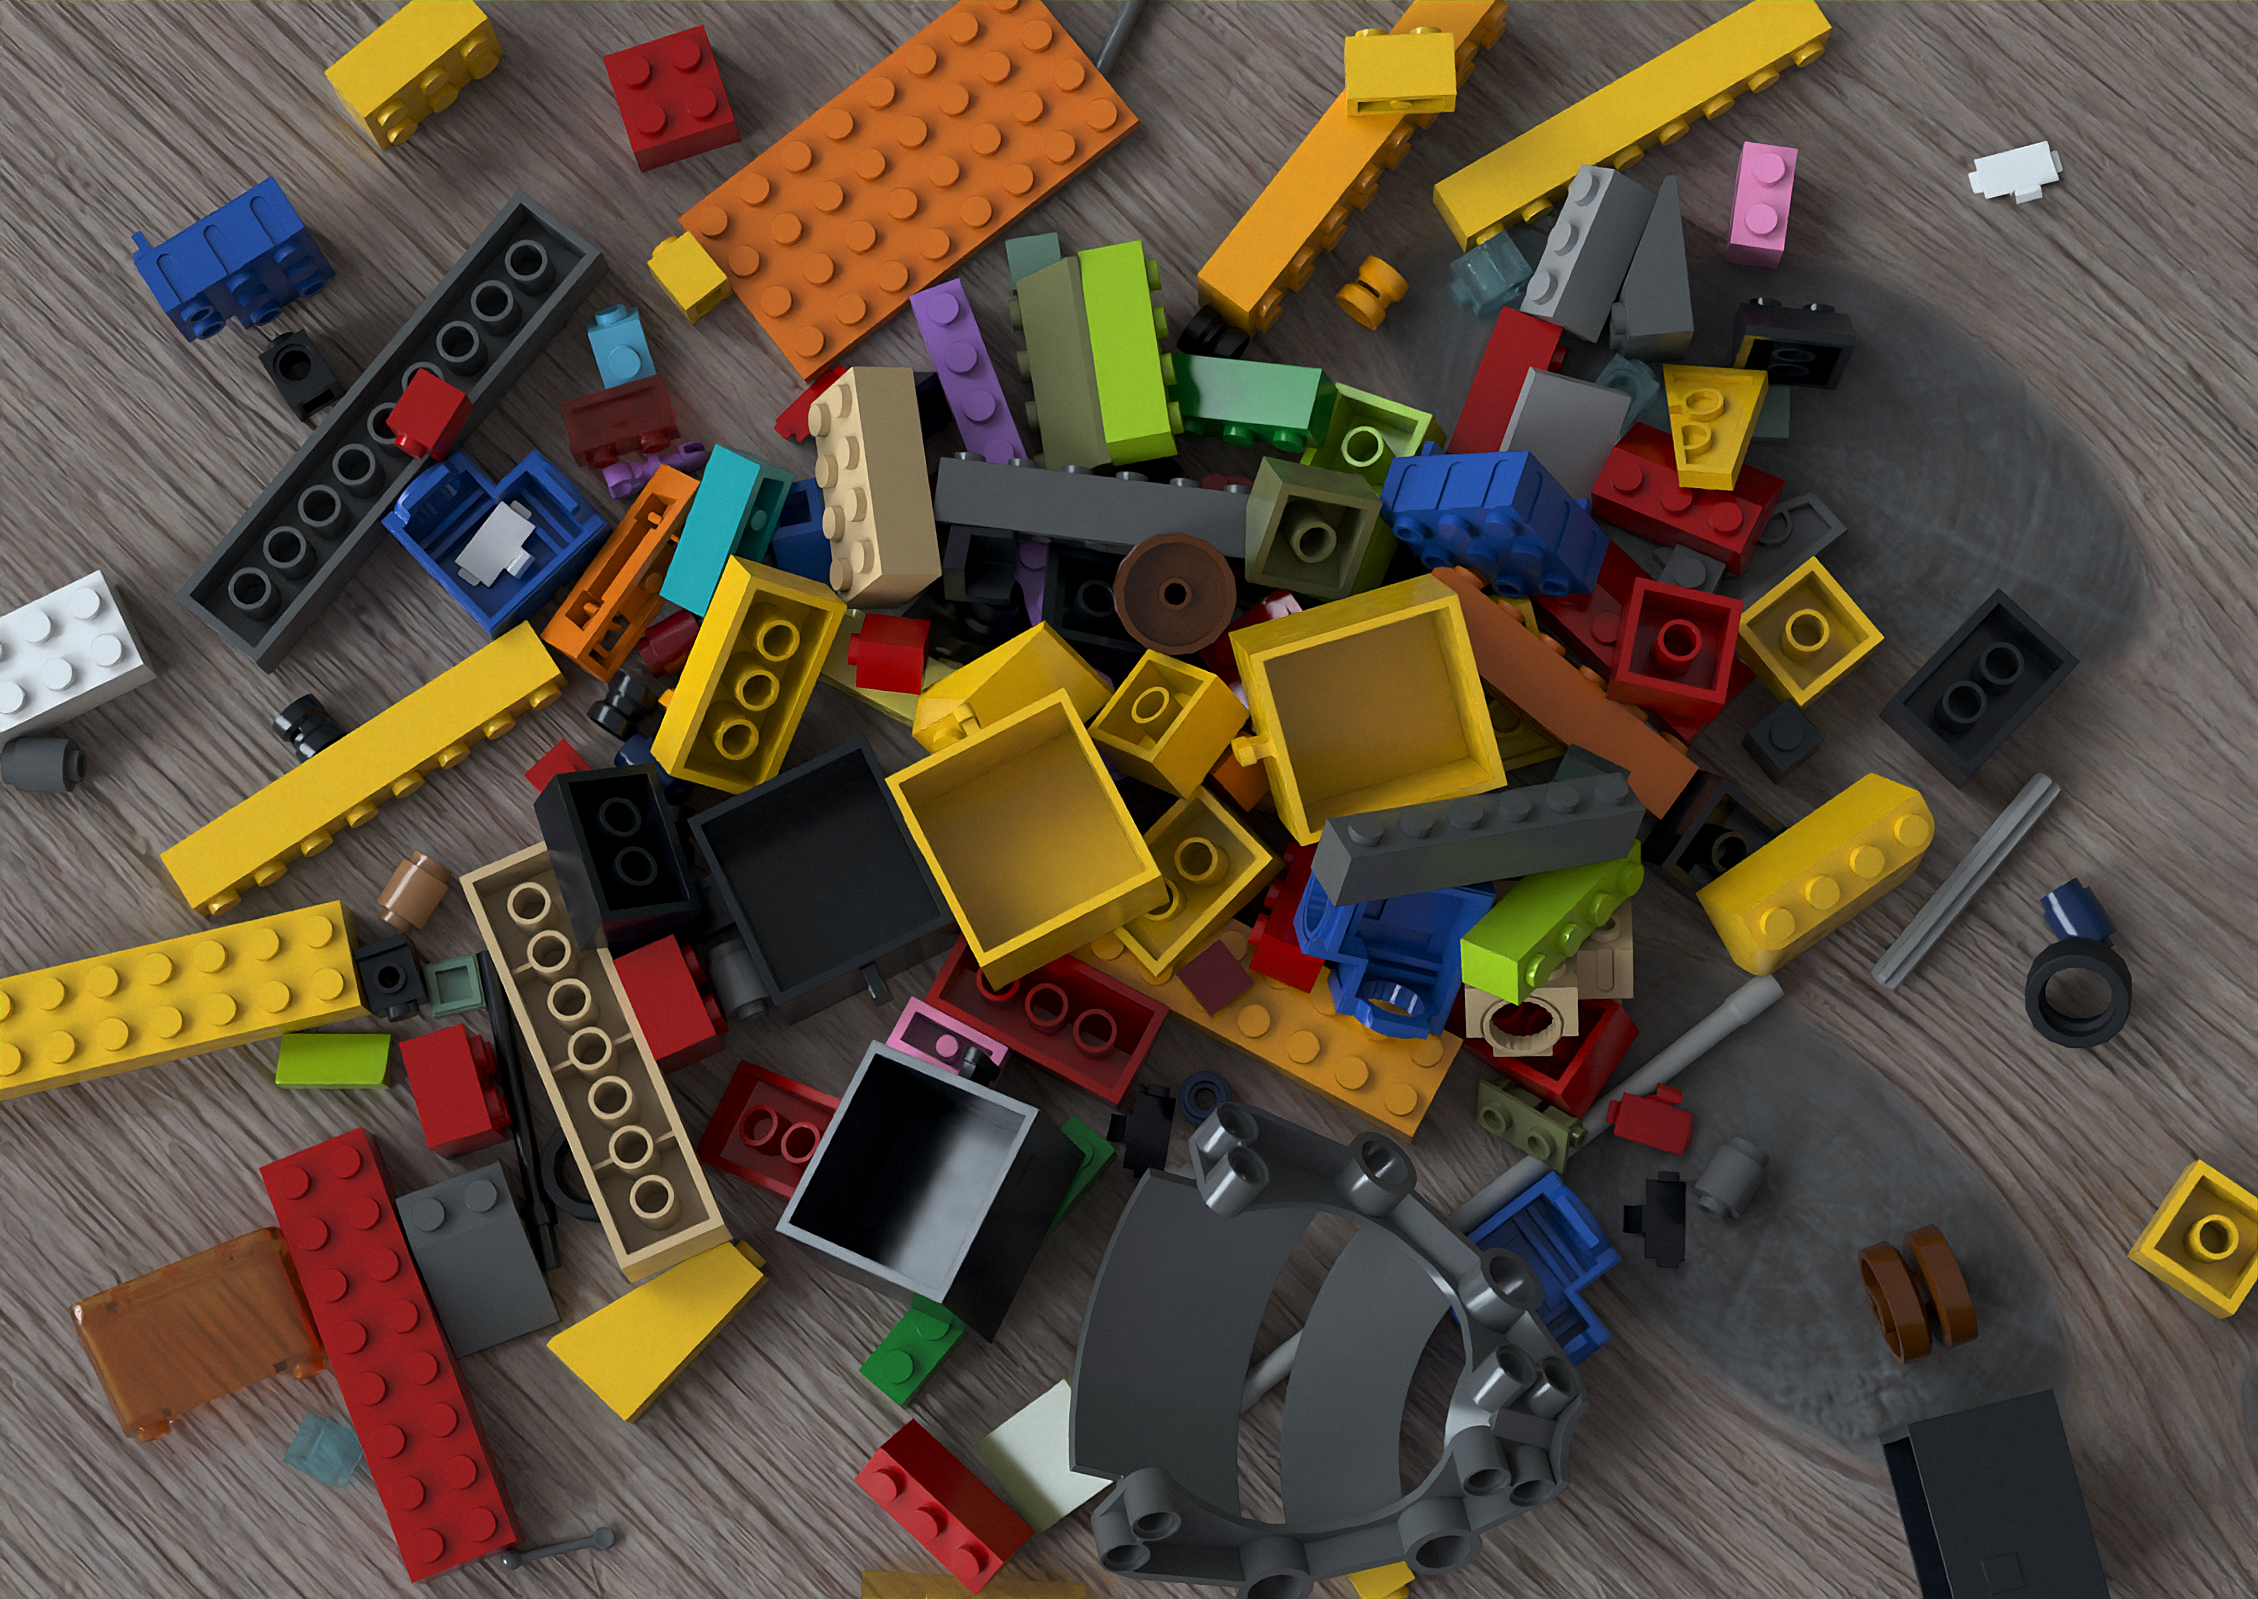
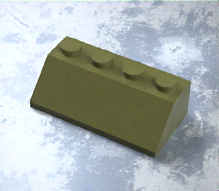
M1077 256L1066 257L1016 281L1019 299L1008 300L1013 332L1024 330L1027 347L1026 350L1017 351L1022 383L1032 381L1035 395L1034 401L1025 402L1030 434L1041 432L1044 452L1033 453L1034 461L1040 464V469L1062 471V467L1065 465H1078L1094 470L1095 476L1114 478L1112 460L1105 440Z

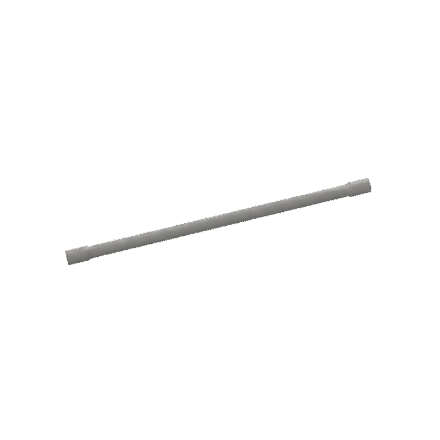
M1771 974L1754 976L1728 996L1723 1005L1590 1106L1581 1119L1583 1128L1588 1130V1138L1582 1147L1612 1125L1606 1122V1115L1611 1100L1622 1102L1624 1092L1646 1099L1647 1095H1651L1658 1090L1657 1082L1661 1084L1667 1083L1739 1026L1749 1023L1784 996V992ZM1573 1147L1569 1148L1568 1158H1570L1580 1149L1576 1150ZM1528 1154L1446 1219L1467 1237L1554 1169ZM1303 1329L1247 1371L1240 1415L1256 1404L1265 1392L1291 1373Z

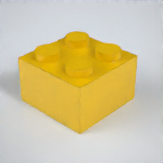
M1812 556L1741 614L1735 650L1781 704L1790 698L1798 709L1803 712L1877 652L1885 637L1818 559Z
M1148 649L1087 731L1097 749L1119 772L1184 800H1188L1231 743V740L1236 738L1239 730L1251 714L1218 675Z
M2199 1159L2186 1166L2127 1257L2219 1320L2235 1314L2258 1279V1198Z

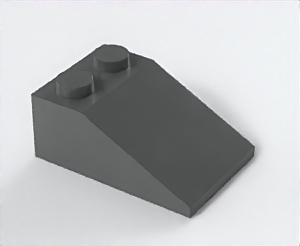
M1677 175L1665 176L1623 284L1619 302L1612 303L1611 306L1612 318H1608L1607 321L1610 350L1619 349L1621 366L1685 360L1694 333Z
M497 1161L395 1199L411 1249L458 1360L562 1322L546 1273L541 1270L531 1230L527 1229L522 1212L523 1206L508 1166Z

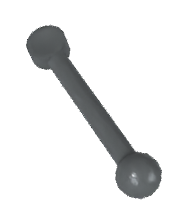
M601 1527L594 1532V1535L525 1551L509 1548L502 1553L501 1564L505 1569L515 1570L521 1566L522 1562L593 1546L606 1550L614 1545L616 1536L611 1529Z

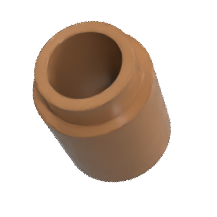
M415 850L409 860L402 859L375 901L384 908L379 918L407 934L411 926L422 931L449 889V886L445 883L452 872L423 853Z

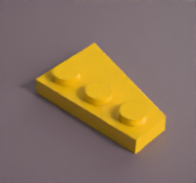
M1662 364L1679 487L1733 491L1769 389L1767 371Z

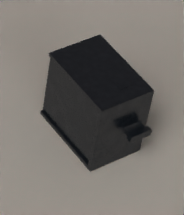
M865 734L687 819L777 1009L790 1026L868 989L876 1007L892 1001L894 997L885 980L953 948L960 936V931L946 903L945 897L904 820V816L885 781L886 777Z
M872 1040L775 1230L827 1271L860 1284L991 1344L1086 1154L1039 1109L989 1089L990 1082L996 1081L1001 1069L984 1052L967 1046L962 1056L964 1063L956 1075Z
M2053 1389L1910 1423L1879 1434L1922 1599H2111Z

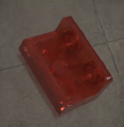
M662 373L559 403L571 442L572 456L579 468L587 465L589 469L593 470L606 468L619 462V456L637 450L641 454L660 452L671 445V440L681 438Z

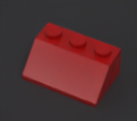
M1638 421L1614 445L1591 491L1593 516L1673 549L1677 543L1727 564L1728 572L1741 577L1785 488L1786 481L1742 464L1733 491L1679 487L1672 434Z

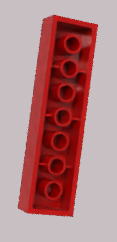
M360 1127L260 1167L259 1170L411 1582L425 1584L504 1552L506 1549L526 1543L461 1365L455 1356L411 1249L395 1201L398 1197L375 1135L367 1129Z

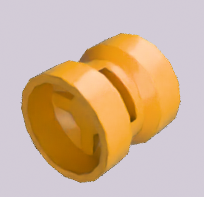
M1370 255L1359 266V276L1353 283L1345 284L1336 294L1335 300L1359 324L1370 330H1377L1386 319V309L1391 303L1400 302L1409 291V285L1394 268L1378 257Z

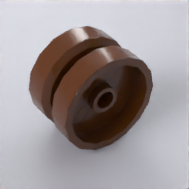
M1181 532L1155 534L1136 544L1120 562L1113 583L1115 611L1125 630L1145 648L1166 655L1192 654L1214 643L1230 624L1237 602L1235 577L1225 557L1207 541ZM1172 583H1179L1185 589V592L1182 593L1185 599L1179 604L1168 603L1165 599V589Z
M1930 1224L1906 1233L1902 1246L1903 1257L1899 1250L1887 1241L1859 1250V1269L1871 1310L1888 1348L1901 1366L1929 1357L1933 1346L1932 1333L1949 1350L1977 1339L1978 1327L1965 1280L1947 1240L1937 1226Z

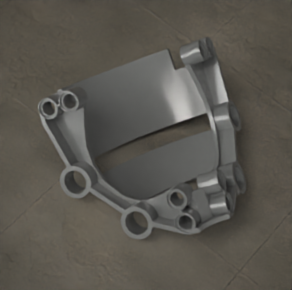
M1225 1101L1214 1109L1189 1139V1149L1196 1179L1148 1167L1122 1212L1096 1275L1078 1343L1071 1389L1069 1469L1072 1472L1117 1482V1487L1091 1515L1098 1558L1104 1570L1137 1580L1233 1587L1237 1599H1307L1313 1591V1585L1316 1581L1402 1561L1406 1562L1409 1569L1420 1574H1444L1466 1566L1477 1557L1482 1547L1480 1534L1553 1500L1571 1483L1568 1465L1571 1439L1579 1419L1591 1403L1584 1380L1536 1313L1542 1306L1545 1298L1542 1282L1534 1269L1516 1253L1502 1247H1490L1482 1252L1414 1190L1417 1183V1175L1413 1163L1404 1150L1391 1139L1379 1133L1367 1131L1359 1133L1348 1146H1345L1256 1106ZM1323 1211L1348 1218L1361 1225V1228L1351 1238L1326 1277L1300 1337L1287 1387L1281 1430L1280 1481L1286 1524H1269L1243 1518L1240 1510L1237 1479V1445L1244 1383L1258 1328L1274 1286L1298 1240L1317 1213ZM1452 1306L1461 1323L1466 1365L1458 1379L1449 1406L1444 1434V1454L1440 1462L1419 1488L1403 1498L1399 1471V1445L1407 1393L1418 1360L1428 1339L1444 1314Z

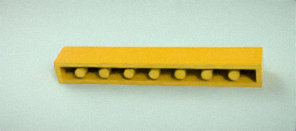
M1755 0L1434 185L1432 202L1464 253L1477 246L1482 251L1487 250L1501 242L1508 235V228L1522 220L1526 224H1532L1550 213L1554 208L1552 203L1569 194V187L1577 176L1581 164L1609 169L1615 167L1619 172L1632 167L1644 157L1643 151L1659 141L1663 146L1677 141L1690 130L1688 126L1690 123L1706 115L1708 120L1714 119L1728 111L1735 104L1734 98L1749 89L1754 94L1759 93L1773 85L1780 78L1779 72L1794 63L1801 68L1818 59L1825 52L1824 46H1826L1832 27L1814 0Z
M526 620L159 856L196 912L203 917L211 913L213 916H220L237 906L242 900L239 895L257 883L260 887H264L281 878L288 870L285 865L302 854L305 857H311L325 850L333 842L331 836L349 824L351 828H356L373 819L379 813L377 806L394 795L400 799L418 790L425 783L423 777L436 768L442 766L443 769H448L462 762L471 753L469 747L486 736L489 740H493L510 731L516 725L514 718L531 707L538 711L551 705L561 696L562 693L559 689L569 683L532 626Z

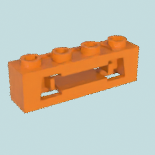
M662 463L539 638L569 663L608 684L668 600L659 595L667 575L668 566L676 551L667 542L671 539L679 543L682 535L680 528L686 522L701 482ZM622 614L630 625L612 650L608 652L600 643L608 629L620 634L622 626L612 621L614 616L619 617Z

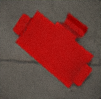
M837 365L833 370L828 368L775 420L777 424L774 426V430L786 440L793 435L795 439L802 443L811 434L808 426L811 404L845 374L847 370L841 365Z
M1657 1082L1658 1090L1656 1095H1647L1645 1099L1624 1092L1622 1102L1610 1101L1606 1122L1616 1124L1613 1131L1614 1135L1682 1157L1684 1149L1690 1147L1695 1129L1694 1126L1690 1125L1693 1114L1671 1107L1672 1104H1681L1683 1097L1681 1090Z

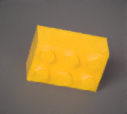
M412 0L324 71L346 110L384 152L392 144L398 146L410 139L418 128L417 124L433 111L438 113L448 108L456 100L458 91L473 78L479 80L491 73L497 66L499 57L504 54V51L488 17L473 0Z

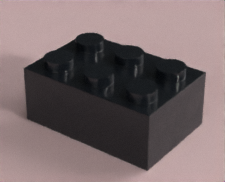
M1998 588L1886 704L1879 717L1959 790L2070 675L2080 661Z
M645 763L555 774L533 806L580 951L658 941L672 934L679 938L703 908L655 764Z

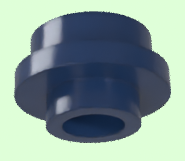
M1201 1071L1190 1075L1184 1080L1178 1092V1105L1181 1113L1189 1122L1198 1126L1205 1121L1220 1103L1233 1101L1232 1091L1227 1081L1220 1075L1210 1071ZM1201 1090H1209L1216 1097L1215 1104L1209 1109L1199 1108L1194 1101L1196 1094Z

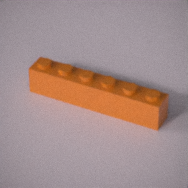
M1459 565L1455 569L1435 567L1430 574L1458 594L1482 689L1591 776L1621 772L1646 809L1644 817L1661 820L1699 769L1696 764L1686 757L1689 752L1688 747L1673 735L1664 731L1661 735H1658L1648 727L1645 722L1649 717L1638 706L1605 699L1606 692L1604 689L1608 684L1602 677L1585 666L1576 669L1563 658L1567 652L1566 649L1550 636L1542 632L1535 636L1522 625L1525 617L1519 610L1502 599H1498L1495 603L1480 591L1484 584L1473 573Z

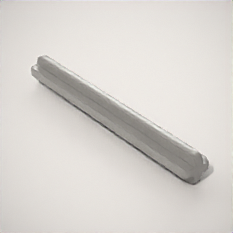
M2040 772L2036 773L1871 969L1872 977L1881 986L1891 991L1899 988L2061 794V788L2055 780Z

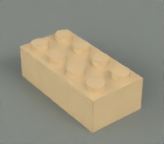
M852 366L811 404L808 415L809 430L812 436L816 438L818 453L815 476L817 484L823 489L825 503L822 520L823 532L825 537L830 539L833 560L830 566V583L832 588L837 591V596L847 605V609H899L942 575L912 367Z

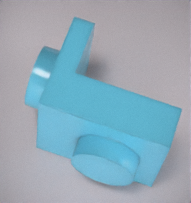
M617 304L595 312V319L587 321V332L606 393L657 379V371L641 324L638 307L626 309L624 304Z

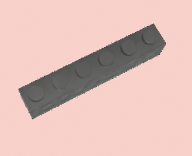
M956 452L954 453V458H940L933 514L936 533L949 535L951 523L1009 529L1016 532L1017 543L1048 547L1049 542L1117 556H1126L1136 544L1155 534L1181 532L1207 541L1225 557L1231 570L1245 571L1246 505L1252 488L1242 485H1227L1224 487V491L1202 489V483L1185 478H1175L1170 480V484L1148 482L1147 476L1135 472H1118L1115 478L1095 476L1094 470L1084 466L1065 465L1062 467V471L1040 469L1038 462L1028 459H1009L1008 464L1005 465L986 462V457L977 453Z
M1614 772L1327 818L1310 868L1334 907L1623 859L1628 857L1646 809L1621 772Z

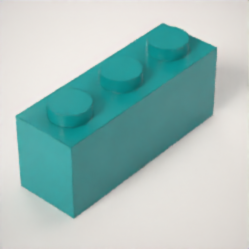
M715 444L710 460L705 467L704 476L691 511L686 518L685 527L675 554L668 566L667 575L659 595L705 618L730 555L762 564L795 473L751 452Z

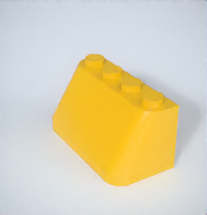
M1870 772L1695 894L1733 961L1740 968L1754 975H1769L1909 879L1916 871L1933 839L1935 832L1934 818L1919 791Z

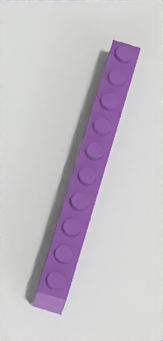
M960 278L910 295L913 314L934 370L937 372L965 452L983 455L986 457V462L1005 465L1008 464L1009 459H1028ZM1017 543L1018 567L1015 579L1023 589L1024 598L1022 604L1032 628L1041 623L1047 547ZM1096 670L1114 688L1111 678ZM1105 705L1102 706L1090 719H1088L1084 723L1086 730L1090 727V725L1093 723V721L1096 719V717L1099 715V713L1102 711ZM1097 749L1119 792L1145 783L1119 772Z

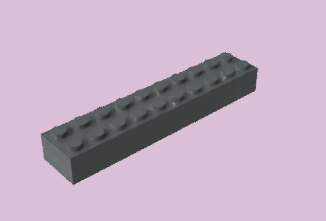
M519 188L174 598L188 612L269 676L389 534L381 521L391 511L394 512L395 505L405 489L424 471L440 462L426 453L422 460H419L398 448L393 443L397 437L386 423V420L419 368L426 370L466 393L475 407L442 461H449L448 458L463 446L610 271L602 252Z

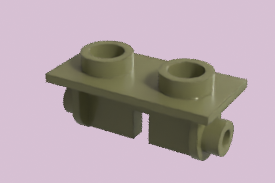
M1482 1079L1479 1083L1475 1123L1563 1174L1566 1171L1569 1148L1580 1149L1588 1138V1130L1583 1128V1122L1552 1105L1543 1113L1539 1112L1542 1108L1543 1100L1521 1088L1511 1079L1505 1081L1496 1079L1492 1084Z

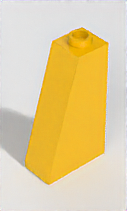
M744 1239L736 1247L730 1241L724 1242L682 1261L554 1336L546 1346L625 1422L633 1424L769 1281V1278L759 1270L767 1261Z

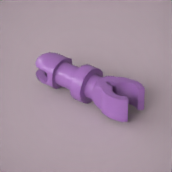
M689 441L676 446L677 450L659 457L656 452L646 455L647 461L642 463L622 462L606 468L603 474L612 499L621 500L636 494L646 486L662 463L678 471L685 470L686 473L701 468L708 460V454L704 452L705 446L699 441Z

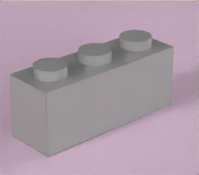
M1581 164L1577 176L1569 187V194L1557 223L1549 234L1548 244L1535 275L1528 284L1527 293L1519 311L1563 327L1562 336L1597 343L1658 195L1615 169Z

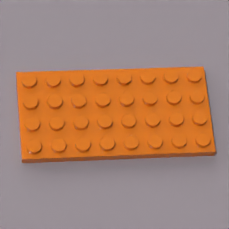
M960 0L681 215L677 221L685 232L690 231L728 277L734 294L804 382L809 384L911 305L910 295L927 290L938 284L1138 129L1140 122L1041 0Z

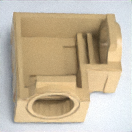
M1493 880L1492 883L1497 895L1492 908L1520 881ZM1628 896L1612 912L1606 924L1601 927L1598 926L1581 943L1575 955L1567 957L1550 974L1544 986L1536 988L1524 1000V1002L1539 1004L1551 1013L1554 1019L1547 1029L1532 1036L1526 1035L1522 1037L1506 1034L1493 1025L1491 1018L1497 1009L1511 1002L1465 984L1467 1038H1485L1493 1047L1494 1057L1553 1056V1045L1557 1043L1561 1036H1579L1578 999H1611L1622 1005V999L1634 998L1631 896Z

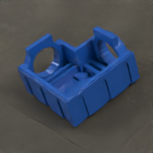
M273 177L267 178L153 248L141 231L131 236L139 250L133 253L134 256L132 257L135 266L166 315L189 343L197 338L204 340L216 335L225 327V321L234 315L240 320L245 329L250 328L254 324L255 326L266 325L282 313V307L298 297L308 298L317 294L327 285V279L336 274Z
M1425 441L1421 456L1393 458L1380 495V500L1383 504L1379 516L1392 529L1393 534L1403 540L1420 557L1423 565L1432 570L1435 567L1452 568L1457 565L1463 568H1476L1493 583L1492 587L1498 594L1507 598L1519 599L1524 595L1547 594L1563 598L1569 594L1593 593L1610 542L1609 537L1590 517L1593 503L1589 499H1573L1529 450L1446 454L1435 441Z
M459 448L448 458L449 461H441L419 475L402 493L395 505L394 512L391 511L381 521L390 535L404 549L408 550L415 561L440 586L442 585L451 598L476 623L478 622L493 641L522 622L529 621L552 599V594L562 585L565 587L591 562L590 559L602 549L613 533L609 523L595 510L581 492L554 465L547 462L536 449L495 485ZM516 500L532 513L528 521L536 526L521 545L527 553L535 558L520 579L514 577L504 568L490 587H487L481 581L477 586L471 585L459 576L458 572L462 567L455 563V560L501 501L510 506Z
M1312 871L1293 924L1302 954L1337 962L1333 964L1327 979L1337 1013L1354 1015L1368 1028L1387 1036L1403 1039L1416 1037L1426 1040L1429 1033L1442 1034L1461 986L1460 939L1491 910L1497 894L1492 881L1334 907ZM1369 999L1383 1000L1398 1005L1412 1016L1406 1017L1390 1013L1375 1006Z
M1553 1170L1470 1233L1467 1238L1482 1252L1490 1247H1502L1523 1258L1534 1269L1543 1284L1545 1294L1543 1304L1536 1313L1572 1365L1576 1367L1613 1338L1580 1296V1293L1601 1275H1605L1618 1265L1622 1258L1611 1246L1606 1234L1579 1198L1566 1185H1563V1181ZM1451 1306L1447 1314L1462 1332L1461 1323Z

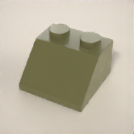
M1263 456L1246 505L1245 579L1250 583L1337 600L1349 597L1383 502L1363 476Z

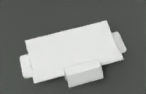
M2044 141L1975 159L1974 163L1977 171L1969 173L1968 176L1974 194L1984 192L1985 198L1990 199L2010 193L2011 197L2016 196V203L2019 204L2042 198L2040 185L2058 181L2057 173L2062 172L2063 168L2058 152H2050L2048 142Z
M516 500L510 506L501 501L455 560V563L462 567L458 572L459 576L473 586H477L481 581L487 587H490L505 568L514 577L520 579L535 559L521 547L536 527L528 521L532 513Z

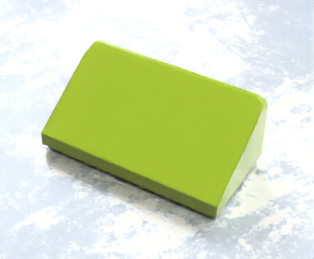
M283 1034L276 1071V1085L283 1089H391L392 1034Z

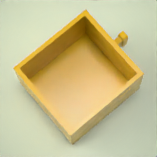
M1425 574L1228 633L1256 733L1254 737L1246 738L1242 736L1231 740L1235 758L1243 767L1256 764L1258 759L1263 758L1279 819L1301 846L1319 842L1327 818L1471 796L1508 785L1458 594L1432 574Z
M1064 687L981 730V725L971 704L966 703L959 706L952 712L963 735H967V737L885 778L919 850L924 855L994 992L1149 911L1170 902L1162 874Z

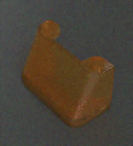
M276 1226L244 1234L87 1297L68 1308L76 1333L126 1438L133 1439L138 1437L140 1444L156 1440L171 1433L169 1423L178 1418L177 1414L276 1374L286 1375L292 1373L295 1381L310 1378L325 1371L324 1361L329 1360L281 1228Z

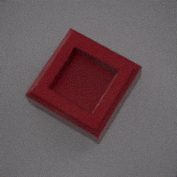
M1220 939L1176 973L1179 980L1210 1018H1213L1254 985L1252 978Z

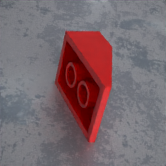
M1463 982L1444 1026V1030L1464 1040L1462 1049L1507 1079L1515 1081L1518 1086L1539 1097L1546 1104L1552 1105L1569 1116L1580 1120L1639 1034V1030L1622 1005L1611 999H1578L1579 1036H1561L1557 1043L1553 1045V1056L1494 1057L1493 1047L1485 1038H1467L1465 983ZM1524 1001L1519 1006L1513 1003L1505 1004L1497 1009L1491 1018L1493 1025L1497 1026L1499 1030L1504 1031L1506 1034L1522 1037L1540 1033L1542 1030L1547 1029L1554 1019L1546 1008L1541 1007L1539 1004Z
M741 1060L696 1151L702 1163L788 1204L841 1099Z

